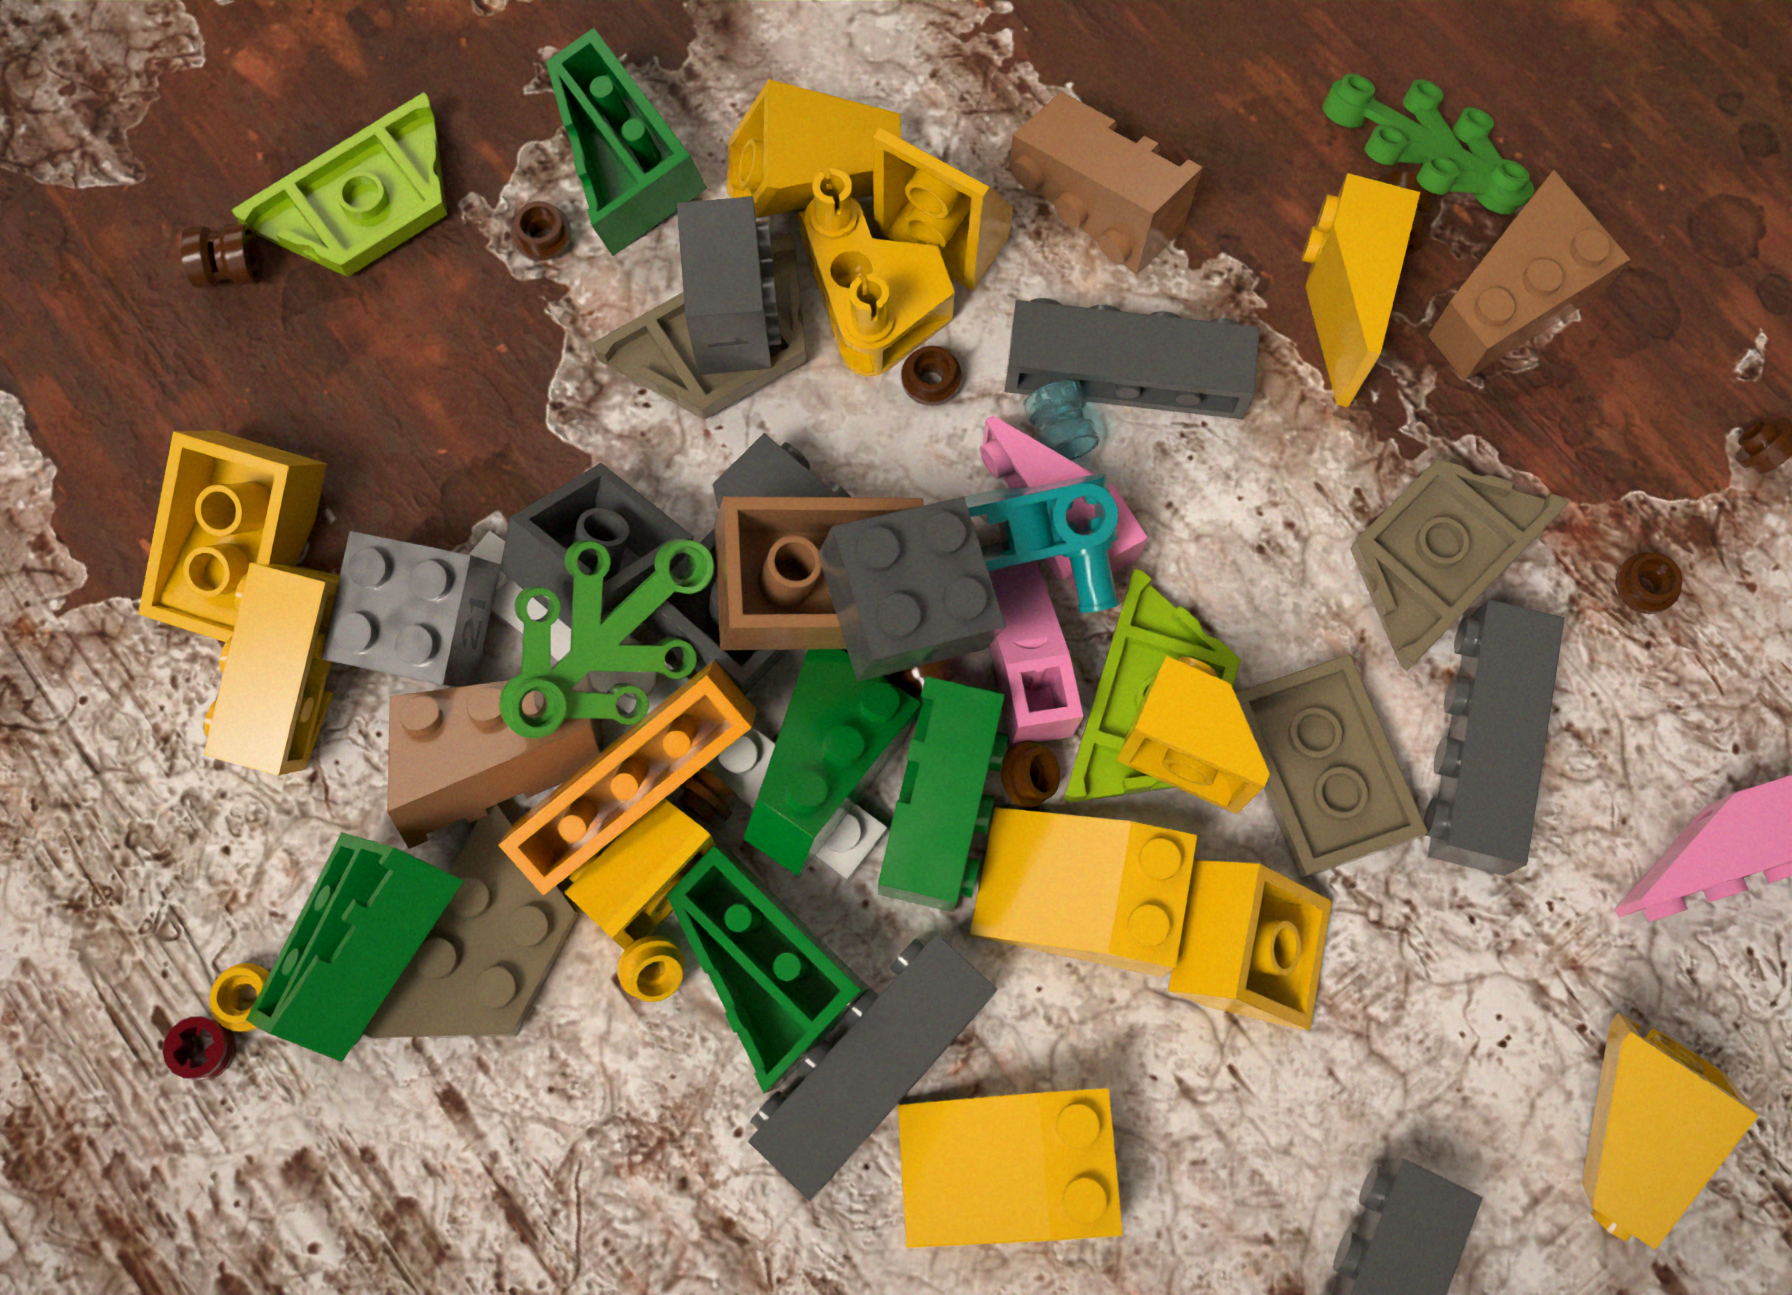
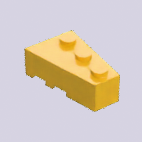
M250 563L248 573L241 578L235 592V607L238 610L233 635L226 641L220 654L219 668L223 676L218 697L209 707L204 721V733L208 737L204 756L274 775H283L306 769L334 695L330 691L324 690L326 678L333 661L323 660L322 655L338 587L339 575L305 566Z

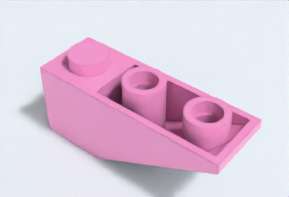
M993 415L985 420L983 442L979 448L982 460L990 474L995 479L1003 477L1009 488L1037 487L1095 475ZM1108 483L1110 494L1113 496L1118 508V523L1116 525L1118 540L1114 541L1113 547L1108 549L1113 574L1140 559L1148 537L1116 487ZM1082 496L1073 501V508L1066 512V521L1074 522L1078 529L1086 527L1088 517L1095 514V506L1085 503ZM1058 555L1045 558L1056 578L1059 580L1067 578L1077 594L1070 557Z
M1037 560L988 571L1006 624V628L989 646L999 693L1005 694L1002 709L1010 747L1022 742L1038 743L1073 737L1084 715L1071 656Z
M1792 775L1733 793L1705 806L1617 905L1615 910L1618 917L1620 918L1643 910L1647 921L1651 922L1688 910L1683 897L1703 891L1708 903L1747 891L1749 889L1744 877L1763 872L1768 884L1791 877Z

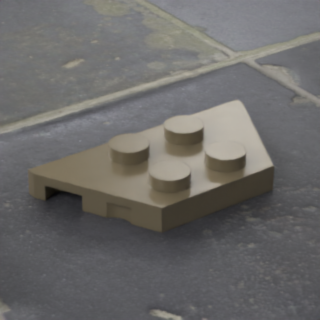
M788 233L771 243L781 345L769 346L771 369L698 375L685 318L683 292L591 343L596 357L603 364L703 420L807 361L794 237L791 233Z
M1437 458L1350 547L1400 666L1408 671L1569 504L1568 501L1561 496L1551 493L1546 499L1517 491L1512 489V481L1490 474L1486 476L1475 475L1464 466Z
M497 805L486 808L488 815L477 821L449 872L464 880L368 1023L364 1035L377 1040L411 1037L517 1036L580 915L557 885L543 896L498 846L512 827V824Z

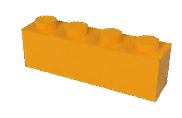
M713 660L648 713L639 723L632 726L519 818L498 846L544 896L751 729L757 709L720 665Z

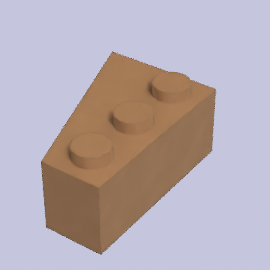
M1060 91L1013 134L1009 168L1012 170L1016 180L1024 188L1030 191L1036 190L1054 205L1056 212L1064 222L1072 227H1080L1092 237L1109 260L1117 264H1124L1137 275L1183 231L1203 167L1189 159L1181 166L1168 161L1156 154L1160 151L1159 143L1146 136H1143L1137 143L1114 132L1117 128L1116 120Z
M1553 170L1451 299L1428 334V337L1465 381L1601 296L1631 259L1557 172Z
M589 673L571 690L595 692ZM509 680L390 696L387 813L408 849H411L429 841L426 834L463 818H466L469 824L487 816L486 808L523 792L529 798L564 783L603 751L602 718H565L560 727L548 736L541 738L520 736L505 724L499 710L500 695ZM539 691L528 693L522 701V709L525 714H535L543 706V696Z

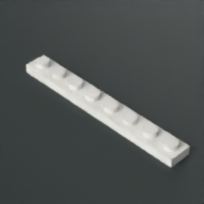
M489 531L469 555L501 564L505 542ZM500 571L491 614L523 637L524 623L519 620L515 612V600L523 589ZM531 598L527 605V613L531 619H540L547 613V609L534 598ZM559 619L551 625V659L556 663L570 651L571 629ZM628 635L620 644L641 643ZM665 662L669 670L674 669L672 666ZM589 672L595 692L607 693L613 685L622 682L633 684L642 689L649 700L647 714L689 681L686 677L672 679L659 672ZM632 692L625 693L617 701V709L625 715L629 714L636 705L634 694ZM752 727L707 763L704 768L726 783L737 794L738 797L736 799L753 811L775 743ZM855 804L813 858L846 883H849L885 836L887 827Z

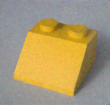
M1166 655L1145 692L1116 761L1237 815L1265 787L1270 772L1232 685L1217 678L1216 671L1202 661L1189 657H1181L1176 660Z
M664 798L624 830L603 853L598 851L573 871L570 875V880L573 884L564 893L607 935L626 950L629 945L638 939L651 936L672 914L674 910L666 895L715 843L711 835L702 826Z
M1193 860L1176 969L1171 971L1168 991L1205 1007L1310 1031L1332 901L1260 863Z

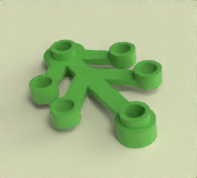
M1352 73L1345 74L1342 80H1337L1332 84L1322 104L1324 113L1332 121L1349 128L1361 127L1367 118L1379 124V126L1375 127L1365 145L1367 155L1376 162L1385 165H1393L1397 162L1423 164L1416 178L1418 183L1427 191L1439 195L1447 194L1449 191L1474 193L1476 199L1484 207L1499 214L1514 213L1519 206L1526 205L1533 196L1534 187L1529 180L1527 170L1514 161L1502 159L1489 140L1488 135L1494 127L1493 119L1480 109L1467 107L1463 109L1453 126L1452 132L1437 109L1444 98V94L1432 82L1422 79L1414 80L1403 99L1405 108L1416 116L1420 124L1375 100L1373 96L1375 87L1363 76ZM1456 137L1467 143L1472 154L1462 148Z
M674 539L664 544L656 555L655 571L601 621L603 577L608 573L611 564L609 552L603 545L597 542L580 540L573 543L565 555L566 569L574 577L570 651L551 668V625L557 621L560 615V601L554 592L541 586H529L523 589L515 600L516 615L524 623L522 668L519 674L505 684L500 695L499 710L505 724L520 736L541 738L555 732L565 718H612L623 725L639 723L646 716L649 709L648 697L639 687L622 682L613 685L607 693L572 691L571 689L590 671L659 672L672 679H682L694 670L697 661L696 652L692 645L684 640L668 637L662 639L656 645L620 643L675 591L693 594L707 586L714 571L713 558L708 549L696 541L687 539ZM591 548L597 554L598 563L593 571L584 574L578 567V556L582 551ZM684 553L689 562L688 570L684 575L675 577L670 569L671 561L675 555ZM536 595H544L548 601L547 613L540 619H531L527 613L528 602ZM679 646L683 652V661L677 668L669 670L665 664V656L671 648ZM533 691L541 692L543 696L542 708L535 714H525L522 709L524 697ZM632 692L636 698L634 709L629 714L620 715L616 707L619 697L625 693Z

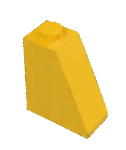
M768 79L727 142L726 192L731 198L753 196L756 218L805 209L814 199L812 190L814 177L824 170L826 185L830 184L829 168H836L844 171L852 181L851 197L860 198L873 195V136L879 128H882L901 139V113Z
M1617 1013L1609 1026L1582 1185L1593 1208L1591 1215L1602 1227L1624 1241H1628L1634 1235L1656 1250L1759 1115L1726 1072L1657 1029L1652 1028L1646 1037L1643 1038L1638 1033L1641 1025L1632 1018Z

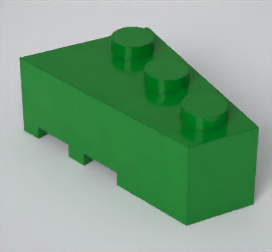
M595 28L589 30L546 61L562 122L568 132L575 157L573 161L576 172L582 182L589 207L587 211L591 225L611 255L614 256L677 210V203L689 202L706 190L707 187L690 154Z
M808 649L743 839L799 877L902 746L921 706V702L882 676L857 682L849 654L842 649Z
M925 676L921 693L922 704L914 737L910 741L907 755L908 762L899 799L896 803L878 881V895L954 913L958 896L972 898L980 859L968 857L973 832L986 835L994 796L983 794L982 792L987 770L1000 772L1008 734L996 731L1005 694Z
M341 832L246 1021L268 1034L343 1062L352 1047L362 1038L368 1023L464 880L395 847Z
M713 845L666 895L704 973H708L726 1010L724 1014L733 1032L738 1034L756 1071L754 1075L764 1094L779 1088L817 1045L841 1022L856 1002L871 989L728 849Z

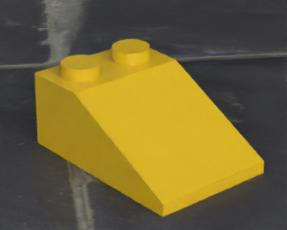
M879 128L873 136L874 236L882 240L937 245L949 277L974 291L1009 239L1013 206L989 186L886 130Z
M1347 173L1337 196L1326 194L1316 226H1312L1301 259V261L1311 263L1305 288L1336 405L1347 408L1381 354L1420 192Z
M217 430L173 431L138 615L226 642L233 635L238 610L235 607V592L241 578L248 573L250 563L296 566L315 524L327 463Z
M995 807L969 936L1164 977L1176 969L1197 835L1133 821Z
M1109 1088L1040 1092L897 1105L906 1248L1123 1236Z

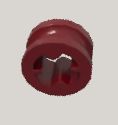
M189 1017L179 1021L170 1029L164 1040L162 1053L166 1066L173 1074L185 1079L210 1080L220 1076L230 1067L235 1057L236 1041L233 1032L220 1025L215 1019ZM195 1034L213 1038L214 1043L205 1049L208 1061L204 1064L201 1061L187 1060L186 1054L195 1047L192 1039Z

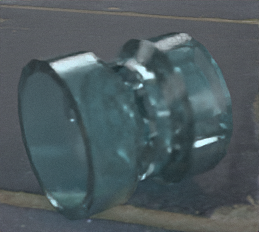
M1067 380L1051 383L1035 390L1024 400L1023 406L1028 421L1036 426L1039 432L1036 440L1069 460H1074L1089 453L1099 444L1100 439L1095 424L1092 420L1085 417L1083 411L1087 401L1079 382Z

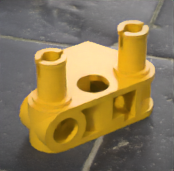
M829 168L830 184L826 185L824 170L820 171L814 177L812 183L814 199L808 204L805 211L798 212L801 237L842 360L856 374L866 377L879 376L893 368L953 320L955 291L937 245L873 239L858 199L851 197L852 181L850 177L840 169Z

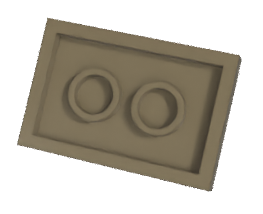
M1351 654L1235 692L1270 772L1264 791L1300 879L1419 839L1428 833Z

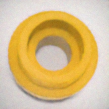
M657 935L643 937L633 942L624 950L617 964V976L623 989L631 996L645 1002L662 1001L670 997L679 988L685 967L684 957L678 945L667 937ZM653 962H657V963H656L654 966H652L651 968L643 969V968L646 967L647 965H649V964H651V963H653Z
M241 963L221 973L212 986L209 998L210 1009L216 1021L223 1027L237 1032H249L259 1029L246 1021L252 1007L242 1010L238 1004V997L241 991L248 986L255 988L258 997L270 971L257 964Z

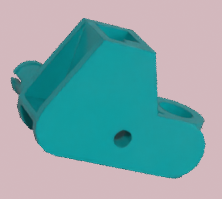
M1106 474L1078 477L1037 487L997 489L964 497L970 517L980 516L989 525L998 523L1002 542L981 546L988 571L1063 555V557H1070L1080 613L1097 612L1120 605L1119 597L1116 596L1108 549L1112 548L1113 542L1118 540L1116 527L1118 523V508L1113 496L1110 494ZM1082 496L1085 503L1095 506V514L1088 517L1086 527L1078 529L1074 522L1066 521V512L1073 508V501Z

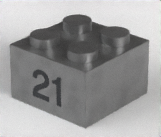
M350 531L322 659L440 685L455 687L475 685L501 564L468 554Z

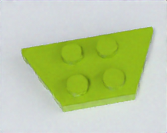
M425 92L421 93L231 210L239 223L251 224L256 235L346 277L351 276L447 215L435 111L429 97Z
M1138 569L1133 570L1063 797V800L1071 803L1176 788L1116 761L1145 692L1166 655L1176 660L1181 657H1189L1202 661L1216 671L1217 678L1231 683L1232 688L1235 683L1241 659L1219 639L1208 636L1202 630L1200 622L1181 605L1178 608L1174 607L1150 585L1152 579L1144 571Z

